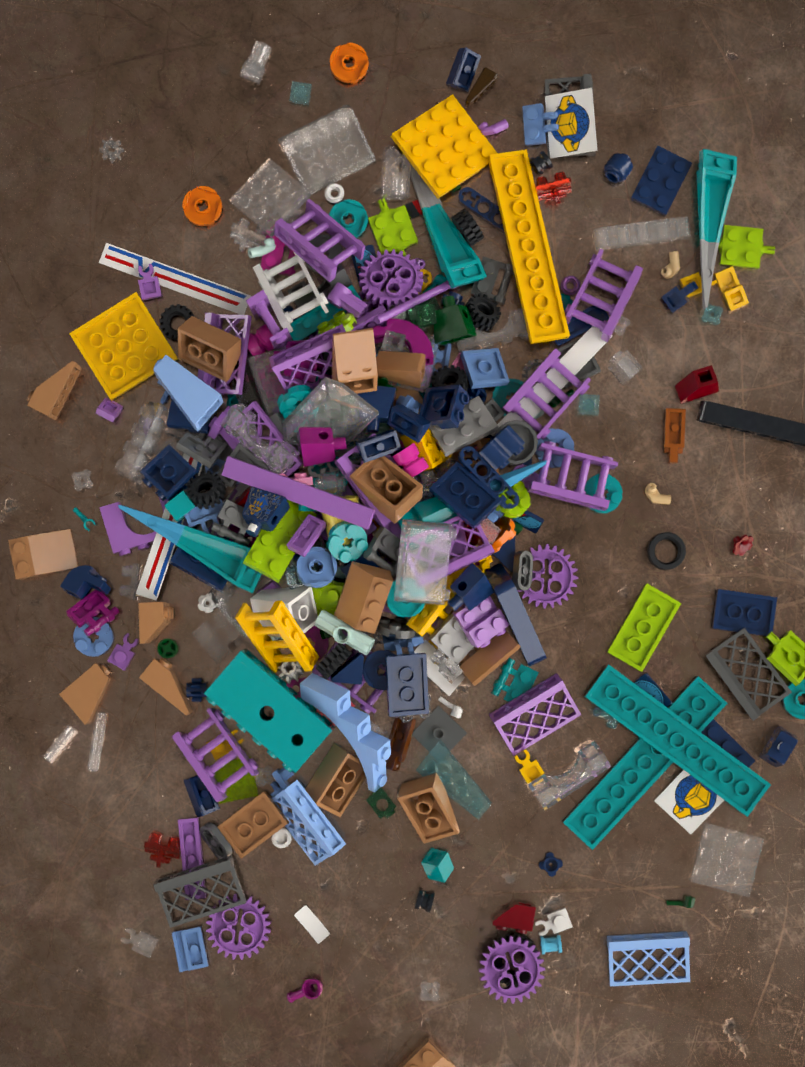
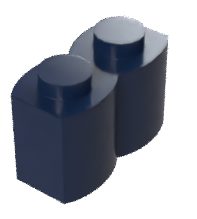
M507 424L478 452L495 470L498 468L502 470L508 465V459L513 454L517 456L523 451L525 442Z

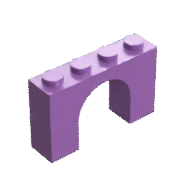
M160 499V503H161V506H162V509H163V513H164V510H165V506H164V505H165V504L167 503V501H168L167 499H165L164 501H162V500ZM120 502L100 507L114 554L119 553V556L130 554L131 549L138 548V550L149 548V544L154 542L157 532L154 531L150 534L141 535L130 529L124 511L118 507V505H122ZM185 518L183 525L189 527L187 520Z

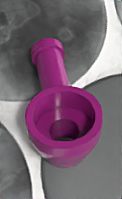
M310 978L303 983L302 989L287 993V999L290 1003L304 996L308 999H316L323 991V984L318 979ZM314 984L317 985V987H318L317 990L314 988V986H313Z

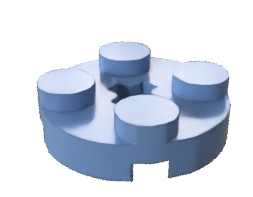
M549 429L551 432L544 439L540 438L537 444L538 449L541 443L549 441L557 443L558 447L574 451V441L567 432L561 429ZM536 450L537 459L541 462L544 452ZM552 454L549 468L561 467L563 457Z
M312 547L305 557L300 555L296 563V572L303 585L321 588L332 582L337 572V562L332 554L325 551L324 548ZM314 563H317L318 566H322V569H319V572H315V570H312L311 567L314 566Z
M108 623L100 627L101 630L96 633V635H99V639H95L94 643L84 633V630L88 627L87 624L80 628L76 626L73 640L76 649L82 654L96 657L106 653L112 647L114 632Z

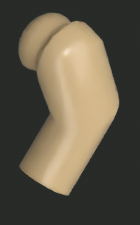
M678 251L669 252L670 263L661 270V275L666 279L672 278L680 270Z
M654 483L647 484L645 494L652 503L670 505L671 495L660 494Z

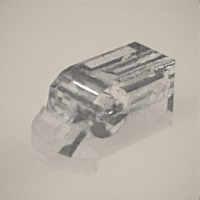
M389 145L384 148L381 158V198L406 201L410 196L411 165L402 153H399L394 146Z

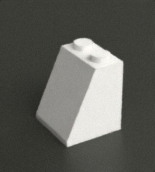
M310 586L261 590L250 598L253 613L269 612L275 601L282 600L303 633L315 625L318 617L312 587ZM259 620L263 627L274 626L270 620ZM268 634L269 636L282 638L280 634Z

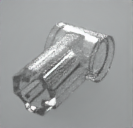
M256 41L249 59L242 66L240 77L259 84L264 75L265 64L272 50L271 47L263 42Z

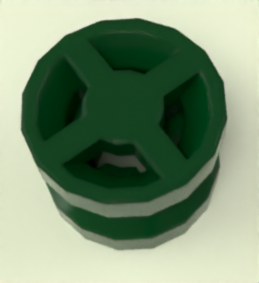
M163 639L157 646V651L163 658H173L179 650L177 642L173 639Z

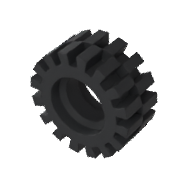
M463 209L451 217L455 227L470 247L484 238L483 232L468 210Z
M482 293L471 296L465 306L468 308L474 328L477 329L479 327L480 331H483V329L488 331L499 320L501 316L499 311L501 309L496 307L498 305L497 302H492L493 298L490 297L488 299V295L484 294L482 296Z
M180 304L170 305L169 308L166 307L164 309L165 312L161 313V319H159L161 330L172 341L178 340V330H174L171 327V319L174 316H182L186 322L191 316L195 317L187 306H181Z
M446 365L444 369L440 367L438 372H433L431 377L432 387L451 386L444 383L455 382L452 385H460L467 392V374L463 369L460 370L459 366L454 368V365H451L450 368H447Z
M202 471L200 476L198 474L194 475L195 479L191 477L186 489L195 507L198 506L199 509H202L204 506L205 509H208L210 505L213 508L215 503L218 505L221 503L219 499H224L226 491L219 475L215 472L211 473V471H207V474ZM212 487L210 491L206 493H200V491L204 488Z
M339 643L319 663L316 669L328 679L352 653L343 644Z

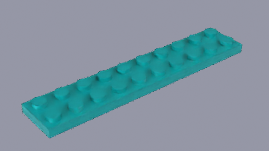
M609 664L584 696L746 817L749 816L771 786L769 782Z
M697 676L673 701L668 709L702 732L728 703ZM639 738L566 817L563 823L593 850L673 762Z

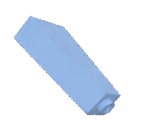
M167 355L156 362L153 369L156 378L193 428L199 431L223 404L221 394Z

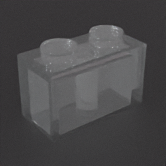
M620 350L609 360L611 364L608 369L622 386L642 369V366L628 350L623 353Z

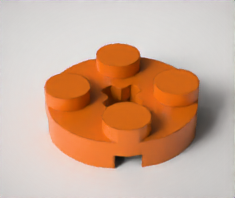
M347 43L342 46L339 45L333 50L330 56V68L335 78L344 83L355 84L366 75L369 67L368 56L360 45ZM350 58L353 59L354 66L346 67L344 61H349Z
M198 186L192 191L187 192L183 199L182 207L185 216L194 225L211 226L219 219L222 213L221 198L210 187ZM205 201L208 208L200 211L197 205Z
M500 518L491 527L486 526L483 530L489 544L492 545L495 551L494 553L498 552L507 540L513 539L516 535L514 530L515 522L511 518ZM481 537L479 538L480 545L484 544Z

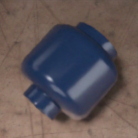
M624 153L613 154L604 166L606 178L613 183L625 181L633 169L630 157Z

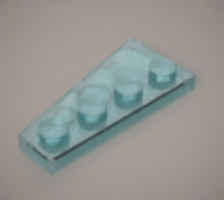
M441 739L416 769L423 777L437 773L446 789L447 795L478 820L492 803Z

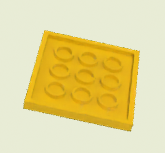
M453 94L391 135L393 141L437 199L489 165V155L497 154L496 150L481 133L480 129Z
M137 292L69 333L111 401L155 374L153 369L159 359H163L165 355L174 361L178 360V357Z

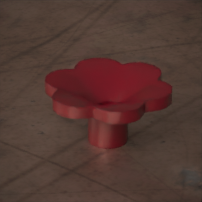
M747 535L742 537L736 536L733 540L735 543L733 553L743 556L746 551L752 548L754 538Z

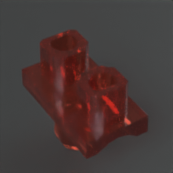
M564 172L556 173L554 175L555 181L549 183L544 176L537 178L536 192L538 200L546 199L547 202L554 200L555 204L559 205L560 198H564L566 194L572 193L571 178H567Z
M151 833L148 842L145 841L144 852L152 853L150 860L157 861L156 867L161 868L162 863L170 864L171 858L180 859L179 838L169 837L168 845L165 846L160 845L162 835Z

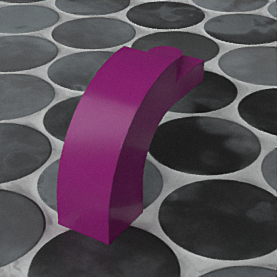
M390 318L386 320L385 327H372L375 344L391 341L399 342L405 345L410 353L426 354L425 366L433 365L434 355L431 343L427 335L415 324L402 319Z

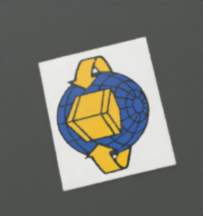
M592 88L545 96L546 112H558V117L547 120V125L559 124L557 131L548 132L550 159L598 151Z
M683 770L654 801L687 832L692 834L724 800Z

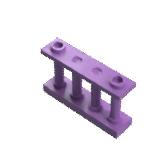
M310 199L306 202L305 214L289 224L282 218L275 222L274 235L329 282L336 277L337 265L352 254L359 260L363 259L365 251L363 242L354 237ZM310 219L318 224L317 227L305 235H301L296 231L297 228ZM324 231L332 236V238L319 247H315L309 242ZM337 243L346 248V250L333 259H329L323 254Z
M600 249L597 255L593 254L589 263L591 268L572 305H567L565 315L567 324H569L573 316L599 328L600 332H602L601 339L608 342L642 275L643 268L636 265L633 271L629 270L628 272L602 260L604 250ZM597 267L625 278L627 282L625 288L616 287L593 276ZM589 283L617 295L616 298H619L617 304L611 305L585 293ZM580 300L609 312L608 315L611 316L608 322L605 320L604 322L577 310L576 308Z
M264 290L247 299L246 302L255 320H263L273 336L269 339L274 350L284 351L286 350L287 342L292 341V338L287 328L281 331L270 314L273 310Z
M556 348L501 408L506 414L510 411L518 414L538 432L536 434L537 440L540 438L544 439L551 432L548 428L579 393L583 395L590 387L588 385L591 381L590 378H586L581 382L559 362L560 359L558 357L561 353ZM549 367L555 368L577 388L570 397L546 377L545 371ZM536 382L542 383L564 403L557 412L533 392L532 386ZM523 396L526 399L532 400L551 417L544 426L521 407L519 401Z
M545 441L538 446L537 450L544 452L542 461L547 460L546 465L540 468L538 479L529 484L528 492L601 511L608 509L610 500H606L603 496L609 469L614 470L618 466V462L613 461V458L608 456L600 458L557 447L555 443ZM552 454L563 457L558 482L555 486L547 485L546 482ZM571 459L582 461L577 488L574 491L567 490L565 486ZM590 464L601 466L596 494H593V496L586 495L584 491Z
M342 630V633L345 636H348V634L344 630ZM338 642L334 643L326 656L339 644ZM353 648V653L350 655L347 661L350 658H352L355 654H357L359 651ZM370 650L369 653L364 656L367 658L373 652ZM315 664L312 672L322 677L323 675L316 669L318 665ZM379 665V667L385 671V673L383 674L385 676L386 666L383 667L382 665ZM364 676L362 678V685L354 684L351 689H348L342 683H335L350 690V696L361 703L360 708L369 714L371 711L375 713L377 711L373 705L384 690L375 689L367 701L363 700L357 693L366 682Z
M209 708L206 710L210 715L208 719L188 734L177 732L171 737L215 801L221 802L228 797L225 793L228 787L247 773H250L251 776H257L259 772L257 770V763L253 758L249 759L224 723L223 714L218 709ZM215 723L222 733L201 749L195 750L191 744L192 740ZM227 740L233 750L211 766H206L203 761L204 756ZM238 756L244 766L222 783L217 782L214 777L215 772Z

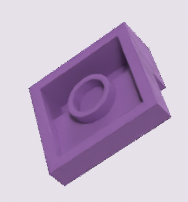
M490 596L472 610H468L463 605L453 612L469 642L477 648L488 646L491 643L490 639L492 637L503 635L506 632L505 628L509 626L502 611L496 607Z

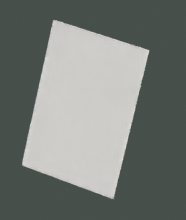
M426 640L414 651V653H426L427 676L448 696L464 680L465 676Z

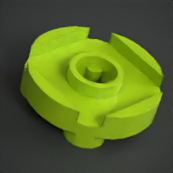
M339 311L334 314L333 319L328 322H322L317 326L319 330L318 335L343 324L346 332L351 331L354 328L352 324H357V321L352 313L345 314L344 311Z
M522 481L511 487L519 496L518 505L510 510L504 509L501 505L496 508L497 511L500 510L502 513H505V517H520L531 505L530 495ZM505 490L498 496L500 497L501 495H504L507 499V496L504 494L507 490ZM507 499V500L505 501V503H506L507 505H508L509 503H511L512 505L514 504V503L511 501V499Z

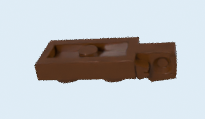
M406 716L395 717L389 737L391 755L386 769L398 772L401 763L404 762L416 724L415 719Z

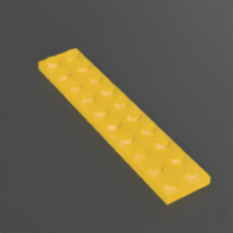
M527 149L490 154L488 158L530 344L569 338L570 333Z

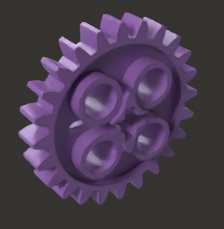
M385 249L384 255L377 251L376 258L370 255V261H364V266H361V273H359V287H362V294H366V300L372 298L373 305L379 302V307L385 304L387 305V310H389L391 305L396 307L398 304L418 296V292L422 290L423 272L420 271L421 266L416 265V259L410 261V254L404 257L403 251L396 254L395 249H393L392 253L389 254Z
M546 544L544 550L541 545H538V551L530 548L533 561H539L542 565L540 571H532V581H538L541 584V588L537 592L529 588L523 591L524 594L521 598L523 599L528 596V604L535 601V607H538L542 603L543 609L546 608L547 603L550 604L551 608H554V602H557L559 606L562 605L561 598L568 601L566 594L573 595V591L570 588L577 587L573 580L578 579V577L573 576V573L578 569L571 567L575 561H568L570 554L565 557L563 556L564 549L556 552L557 546H554L552 550L549 549L548 544ZM545 559H548L547 574L551 575V578L547 579V594L543 593L544 578H541V575L545 573ZM555 561L561 564V570L558 573L553 572L551 569V564ZM553 581L560 584L559 592L551 591L550 584Z
M236 893L234 894L233 899L231 900L233 902L240 900L238 899ZM250 896L245 904L227 909L235 913V919H227L225 916L227 910L209 915L212 920L206 921V924L211 925L210 928L206 929V932L212 933L208 940L215 941L212 948L219 946L220 948L217 953L219 954L224 950L225 958L229 953L232 954L233 960L237 955L243 960L244 954L251 958V951L253 950L258 954L257 946L264 948L265 945L262 940L268 941L269 939L265 935V933L271 932V929L266 928V926L271 924V921L265 920L269 913L263 914L262 911L265 909V906L259 908L260 900L253 903V896ZM239 909H242L243 913L240 925L244 928H241L239 932L238 944H235L234 942L237 927H235L234 925H236L238 922ZM247 913H252L255 916L253 923L245 920ZM225 930L230 931L232 939H224L222 932ZM244 933H248L252 936V941L250 943H246L242 940V935Z
M509 936L506 942L504 937H501L500 944L494 940V948L487 946L490 951L489 954L482 953L486 960L479 961L484 965V968L478 969L479 972L484 973L480 980L487 981L483 985L484 988L491 987L488 992L489 995L496 992V1000L503 996L504 1003H506L508 998H510L512 1004H514L515 998L523 1002L522 996L525 995L530 999L529 992L531 991L536 994L537 992L534 987L542 986L538 979H544L540 972L544 971L545 968L539 966V964L543 963L544 960L537 959L540 951L533 952L535 949L534 944L527 947L529 942L527 939L521 943V937L518 936L516 941H513V937ZM518 951L524 954L520 962L514 961L513 958L514 954ZM506 952H509L511 964L517 967L514 970L518 987L514 986L513 977L510 972H507L510 967L505 955ZM498 957L504 959V965L500 968L494 966V961ZM523 971L529 972V979L525 982L519 979ZM504 977L510 979V984L506 988L500 986V980Z

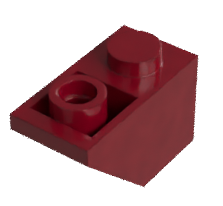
M712 365L692 371L675 385L681 404L719 392L718 380Z
M514 902L492 918V925H495V929L507 931L508 928H513L517 933L527 934V931L533 930L536 906Z

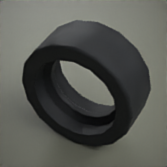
M664 532L654 536L647 547L649 561L661 570L676 568L683 562L686 555V546L683 540L677 534L671 532ZM662 540H671L678 548L677 557L670 563L661 562L655 555V547Z

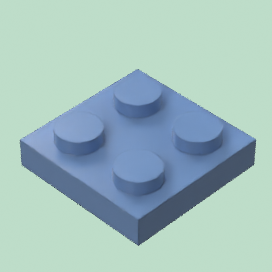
M499 348L462 351L460 357L471 389L508 385L510 380Z

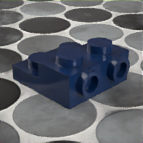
M460 385L426 388L419 415L431 422L430 426L438 425L441 429L458 428L459 423L464 420L463 409L464 405L469 402V395Z
M168 444L140 473L144 477L142 481L148 488L153 486L157 490L155 494L162 501L165 499L170 501L184 490L183 486L191 477L197 474V471Z

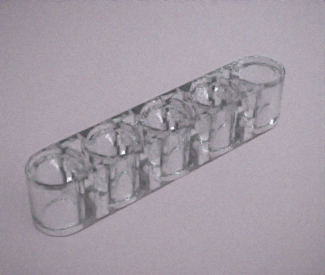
M689 217L607 226L593 230L596 250L616 249L691 238Z

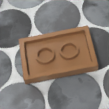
M265 790L221 823L218 829L242 859L287 825L289 821Z

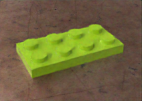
M287 500L290 506L289 510L274 530L269 532L262 529L243 561V564L278 583L295 555V552L287 548L288 542L308 514L314 517L317 516L312 511H299V504Z
M646 583L607 653L643 672L681 603Z

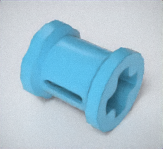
M560 935L551 938L540 936L542 955H545L546 952L558 951V953H562Z

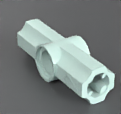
M325 610L321 611L315 621V626L333 636L336 642L340 644L345 643L364 655L369 653L375 643L374 638L360 630L354 629ZM342 629L347 631L348 636L342 633Z

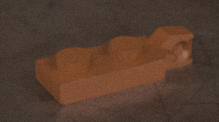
M665 408L663 448L664 453H669V464L678 463V454L683 453L686 409Z

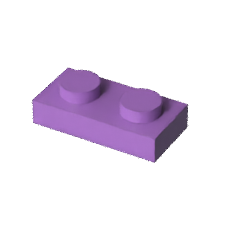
M308 514L288 542L287 548L305 557L327 527L326 522Z

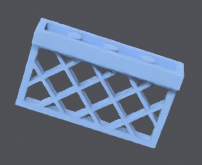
M298 780L272 798L276 805L277 803L281 804L282 808L279 806L278 808L289 821L285 827L315 866L328 857L333 856L346 845ZM287 807L292 809V813L288 812ZM300 823L304 825L305 829L300 827ZM312 839L316 841L317 845L312 843ZM313 850L318 852V857L315 855Z
M687 931L607 936L610 986L690 982V938ZM684 947V954L679 960L671 954L676 948ZM656 949H662L666 952L659 961L651 955ZM636 950H642L646 953L639 962L631 956ZM613 951H622L626 956L618 963L613 959ZM668 956L676 961L669 970L662 964ZM648 957L656 962L649 971L642 965ZM628 958L636 963L630 972L622 967ZM681 965L685 969V976L676 977L672 972ZM659 966L667 972L662 978H656L652 974ZM639 967L647 973L642 979H636L632 975ZM619 968L627 974L622 980H614V973Z

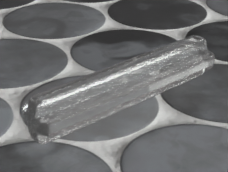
M96 713L87 766L89 771L96 772L99 770L107 720L106 713Z

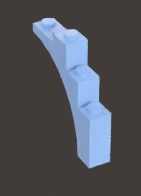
M314 673L310 674L299 683L301 699L326 715L347 738L362 764L368 790L375 793L387 782L385 760L391 755L390 739L371 731L370 715L351 706L350 690Z

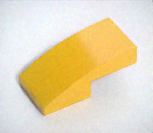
M733 266L713 274L730 311L749 303Z

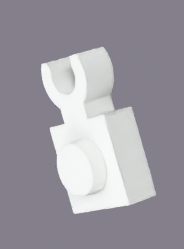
M565 907L546 914L548 917L546 921L543 919L535 921L536 926L539 924L544 925V930L538 932L539 936L546 935L550 929L556 934L572 928Z

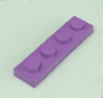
M199 817L178 819L182 869L184 871L203 864ZM203 879L201 886L206 888L205 879ZM190 884L185 885V894L192 897L196 887ZM198 889L194 898L204 899L207 897L206 892Z

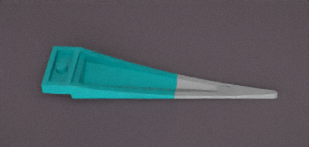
M707 149L699 151V170L697 171L703 309L708 307L718 246L737 176L736 156Z
M404 155L441 271L445 273L451 289L483 280L487 275L479 257L460 234L433 192Z

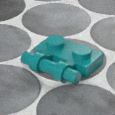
M508 658L506 663L502 665V672L498 680H495L494 688L491 692L499 696L501 690L506 691L504 700L508 702L530 690L539 673L523 664H520L518 670L513 669L515 660ZM509 674L514 675L510 686L505 685Z

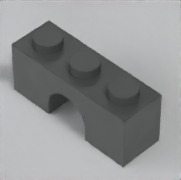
M338 264L335 279L329 282L324 278L322 284L317 289L319 293L323 292L325 297H327L337 282L346 287L353 284L344 267ZM303 280L287 290V292L291 294L307 284ZM312 291L293 302L299 308L317 297Z

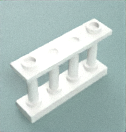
M295 252L294 257L270 270H263L260 264L253 267L283 329L287 328L289 333L294 331L290 324L293 322V319L321 305L325 314L329 312L326 304L329 303L323 292L319 293L304 264L305 261ZM298 263L300 264L301 271L276 284H270L269 281L272 280V277ZM305 277L307 278L308 285L284 298H277L276 295L279 294L280 290ZM312 291L317 297L291 312H284L283 310L289 303Z

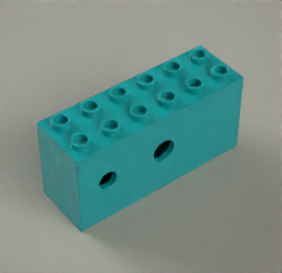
M245 648L235 656L205 691L206 700L213 706L218 705L222 709L221 713L226 718H233L237 722L236 726L244 733L248 731L253 736L251 739L259 746L264 745L268 749L267 753L272 758H279L283 762L282 766L287 771H294L296 773L336 726L324 715L321 716L316 712L317 709L300 697L296 698L293 696L299 694L293 688L286 686V682ZM265 706H270L274 710V717H269L265 714Z

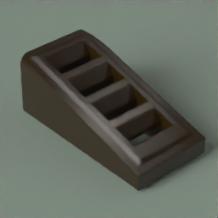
M485 67L467 96L465 106L469 108L496 82L498 74Z

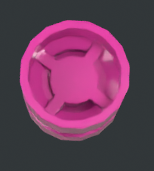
M266 324L256 329V334L250 333L248 350L255 360L265 355V350L271 351L274 349L269 339L273 335Z
M415 443L392 456L396 464L403 466L402 470L411 477L416 476L429 467L424 457H418L419 450Z

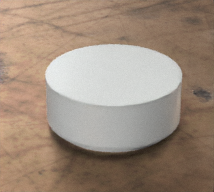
M282 828L272 835V843L278 848H285L290 844L292 835L286 828Z

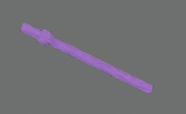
M448 280L376 316L375 322L380 324L451 289Z

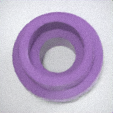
M566 276L561 281L560 287L562 292L570 296L575 295L580 289V281L575 276ZM572 283L574 288L568 289L567 284Z

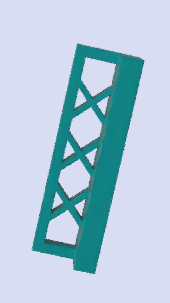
M353 285L347 287L353 295L362 300ZM329 302L326 304L329 312L325 314L321 305L290 323L294 330L290 332V336L293 341L304 340L318 331L317 326L320 323L333 319L334 314L339 311H344L345 313L347 311Z

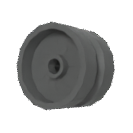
M518 420L509 421L500 426L494 436L508 424L525 442L523 451L517 456L513 454L508 459V465L517 466L532 458L537 450L538 440L535 431L527 423Z

